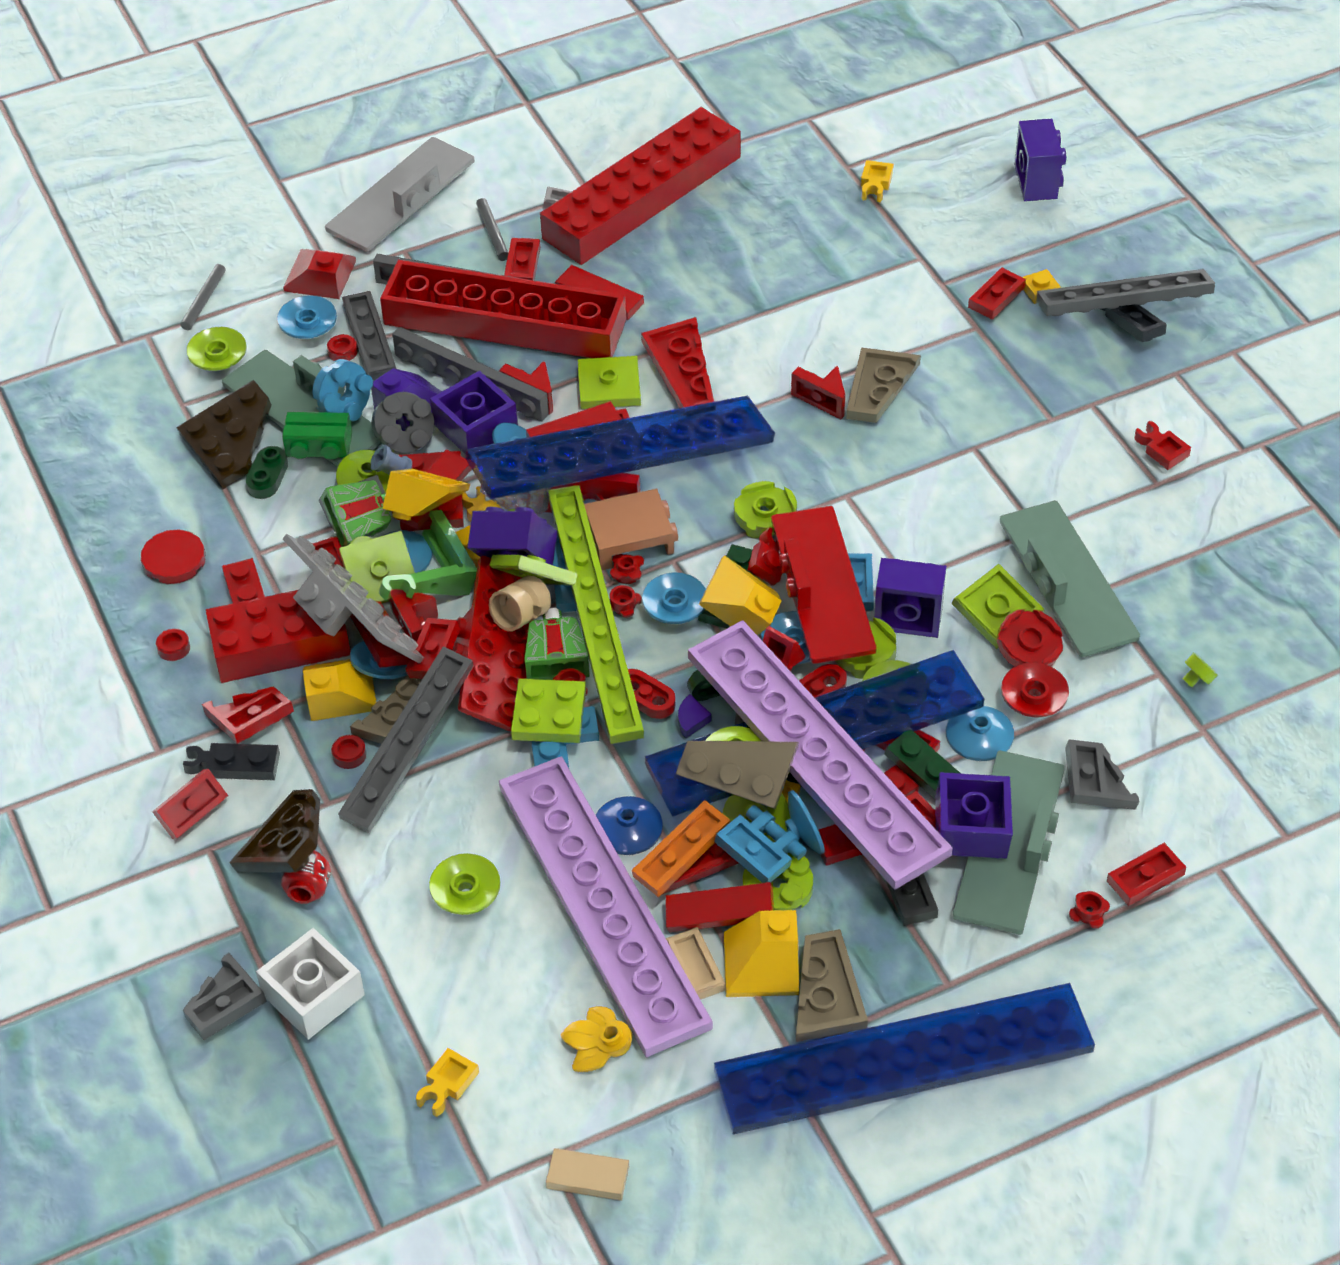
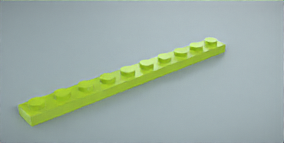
M580 486L548 490L549 502L556 530L558 531L557 534L566 570L578 573L576 582L571 586L610 744L644 738V729Z

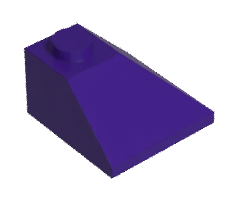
M395 368L373 381L371 388L374 410L384 398L397 392L415 394L421 399L426 400L429 404L431 397L442 392L419 374ZM405 416L396 420V424L401 426L402 431H405L410 426V422Z

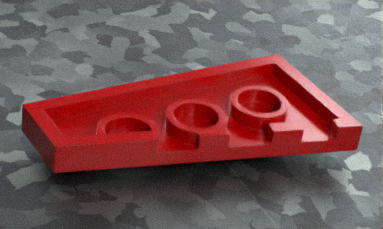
M694 317L641 333L642 344L686 420L714 412L715 402L709 375L707 374L697 318Z

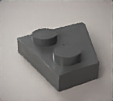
M1069 739L1065 751L1071 803L1136 810L1140 802L1139 797L1136 793L1130 794L1122 782L1125 776L1119 767L1111 761V755L1104 745L1098 742Z
M227 953L221 959L223 966L214 978L208 976L201 985L199 993L192 997L183 1009L186 1020L203 1040H206L267 1002L264 992L230 953Z

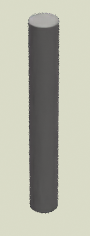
M480 198L477 200L476 205L499 260L505 261L508 258V250L487 200Z
M215 265L180 323L184 330L192 328L226 271L223 265Z

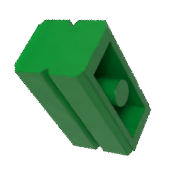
M287 412L282 435L286 456L297 459H304L306 457H324L330 460L345 458L349 455L352 439L349 413Z

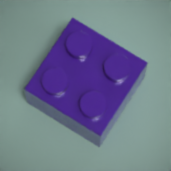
M1052 118L1019 121L1014 166L1024 202L1058 199L1059 187H1063L1064 184L1061 168L1062 165H1066L1067 160L1066 150L1061 148L1060 130L1055 129Z
M480 370L430 398L434 425L468 458L494 444L492 433L497 425L501 423L518 425L516 403Z
M486 507L485 511H473L467 548L480 557L487 556L492 558V555H522L527 557V555L543 558L546 560L545 563L553 565L558 531L549 525L546 519L536 515L531 508L516 507L515 511H505L498 507Z
M881 558L876 583L874 618L885 621L895 633L938 638L947 566Z
M940 772L935 795L936 830L953 848L952 856L1007 859L1013 836L1010 776Z

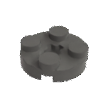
M397 392L389 395L378 404L373 412L371 420L372 431L383 445L391 448V452L399 455L411 454L424 447L432 437L434 417L431 412V406L426 400L412 393ZM402 416H405L410 422V426L405 431H401V426L396 424V420Z

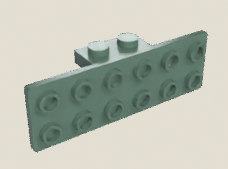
M263 350L224 377L222 384L228 390L234 392L254 380L269 397L272 404L269 414L265 416L284 429L287 412H319L317 409L319 406L317 405V400L313 398L312 391L316 376L322 367L301 355L293 361L294 368H292L268 350ZM345 386L338 389L341 397L344 395ZM361 415L358 420L351 421L352 439L349 454L359 450H374L382 444L378 437H375L371 422ZM343 458L327 460L338 467Z
M1050 501L1000 516L999 522L1080 657H1086L1139 641L1140 633L1058 501Z
M1001 750L997 752L991 775L1010 776L1013 836L1008 857L1004 859L968 856L953 910V919L1018 935L1023 934L1041 861L1048 862L1052 841L1047 840L1048 833L1055 834L1059 813L1054 812L1065 770L1063 764Z

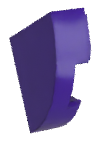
M691 694L680 704L678 722L680 731L685 738H688L712 721V714Z

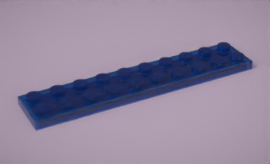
M747 395L470 448L466 451V460L491 500L773 443L775 432Z
M954 650L815 697L862 750L897 738L905 731L912 730L914 732L982 708L985 701L982 693ZM745 722L734 725L750 728ZM711 734L693 739L691 741H706V739ZM687 742L645 756V766L672 817L696 809L704 800L710 804L733 796V794L676 774Z
M1070 983L714 1062V1073L731 1131L734 1135L1093 1053L1095 1043Z

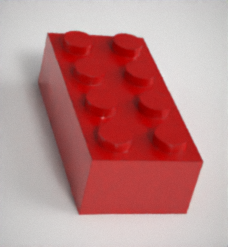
M298 590L205 609L221 683L350 656L351 651L346 625L344 623L334 637L325 633L293 598Z

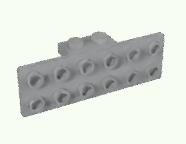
M431 137L325 225L326 232L365 252H369L475 162L474 156L436 137Z
M286 534L283 537L286 544L313 571L293 598L325 633L334 637L350 615L353 614L380 643L418 663L422 662L424 657L416 650L419 646L417 642L408 635L399 632L402 627L389 616L382 614L385 609L371 598H366L368 591L355 581H350L352 575L342 566L334 564L336 558L323 548H320L319 551L315 550V546L302 536L295 539Z

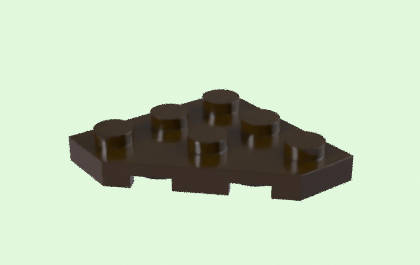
M252 380L176 428L180 436L222 489H225L248 474L252 466L251 457L254 448H258L264 430L262 424L265 415L269 414L272 404L269 397Z
M293 790L229 862L237 873L297 872L308 864L309 856L317 848L320 798L314 790Z

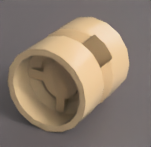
M529 575L493 593L489 599L490 615L494 622L506 631H514L547 613L551 605L550 592L546 585L539 578Z

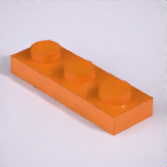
M704 800L632 869L633 877L659 898L715 843L716 834L727 826L731 820Z

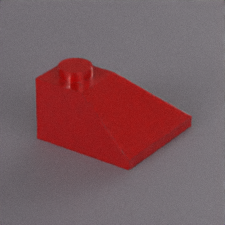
M301 249L283 289L285 292L340 299L356 263V257L328 251Z

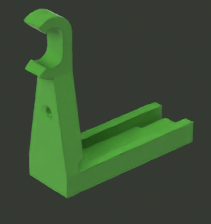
M442 510L430 511L431 529L423 530L422 533L441 568L384 577L379 588V594L384 600H388L392 589L405 591L406 596L411 599L413 594L417 592L455 596L470 595L476 579L477 568Z

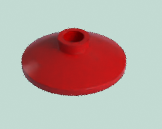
M1030 662L1017 665L1006 673L1002 680L1001 693L1006 704L1015 712L1028 717H1046L1057 713L1065 706L1069 696V686L1065 677L1055 668L1042 663Z

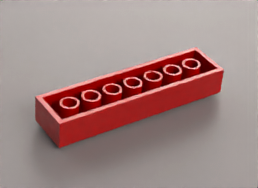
M699 107L540 212L542 239L578 264L583 265L741 157V131L703 107Z
M399 259L380 298L384 325L588 358L613 357L626 323L625 295Z

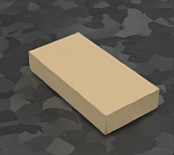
M698 927L666 938L700 1000L726 991V984Z
M554 1148L546 1179V1188L622 1201L629 1171V1160Z

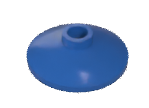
M624 796L615 798L605 803L596 813V817L617 854L620 855L642 853L654 846L662 834L663 822L660 812L652 803L639 797Z

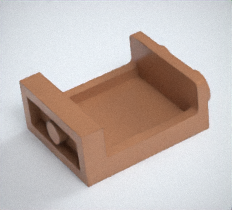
M657 489L584 504L601 570L613 568L612 555L663 544L668 555L674 554V542L678 541L677 527L674 522H669L670 511L667 500H661Z

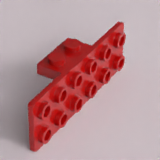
M826 506L772 515L771 522L780 550L779 563L781 572L787 575L786 588L788 597L794 600L811 662L817 664L876 654V643L834 507Z
M481 556L478 560L472 607L463 618L459 617L457 619L461 629L452 651L471 659L474 665L461 686L458 710L511 732L518 680L527 679L525 653L529 623L514 631H506L494 622L489 611L490 597L493 593L518 581L521 577L491 568V558Z

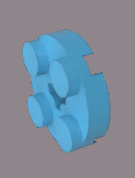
M345 359L335 360L337 363H333L330 367H323L316 376L312 391L313 398L317 400L319 412L349 413L350 420L356 421L361 417L362 411L367 405L370 390L373 386V379L370 375L366 374L364 368L359 364ZM346 386V391L341 397L338 389L339 387Z

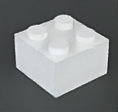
M314 928L256 971L260 989L264 992L265 998L308 1040L365 995L360 971Z

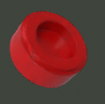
M336 335L327 343L328 356L333 361L339 359L350 361L358 353L356 340L350 335Z
M168 629L157 637L156 647L162 659L177 661L189 653L190 642L188 635L183 630Z
M355 735L339 737L334 741L331 748L334 763L344 769L356 768L366 759L365 743L360 737Z

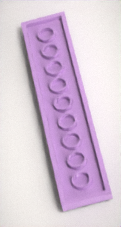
M743 620L688 649V659L761 741L799 742L789 772L894 890L952 856L953 848Z
M558 757L499 780V787L645 1057L712 1030V1019L563 757Z

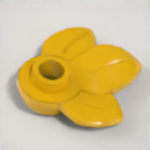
M603 1006L590 1007L586 1016L587 1020L572 1022L561 1033L563 1041L573 1049L578 1050L572 1064V1069L575 1072H588L599 1069L606 1064L610 1056L618 1057L629 1050L632 1032L625 1022L617 1020L615 1013L611 1009Z

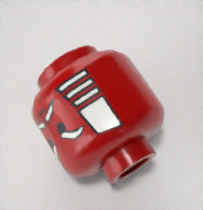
M314 850L309 856L308 864L303 869L297 872H283L281 886L291 900L301 904H308L320 899L325 894L330 879V863L319 852Z

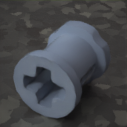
M381 445L374 452L370 462L372 470L376 472L383 471L390 475V471L412 468V460L410 458L396 455L386 445Z

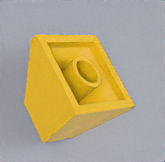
M416 469L390 471L382 509L393 511L392 516L395 518L411 520V516L423 515L468 491L470 484Z
M724 555L699 605L729 626H733L743 620L758 636L771 625L782 600L777 591Z
M350 659L303 666L306 699L311 721L372 712L371 707L376 704L373 678L355 669Z
M796 910L759 911L724 931L726 997L799 995Z

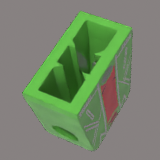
M371 480L330 486L325 488L321 495V500L341 547L349 545L353 539L360 536L371 538L384 531L391 523L390 511L382 509L386 493L381 494L376 481Z
M549 608L547 613L542 615L543 620H533L529 623L525 653L527 679L553 680L559 672L570 668L580 671L586 677H590L588 651L576 618H562V612L559 609Z

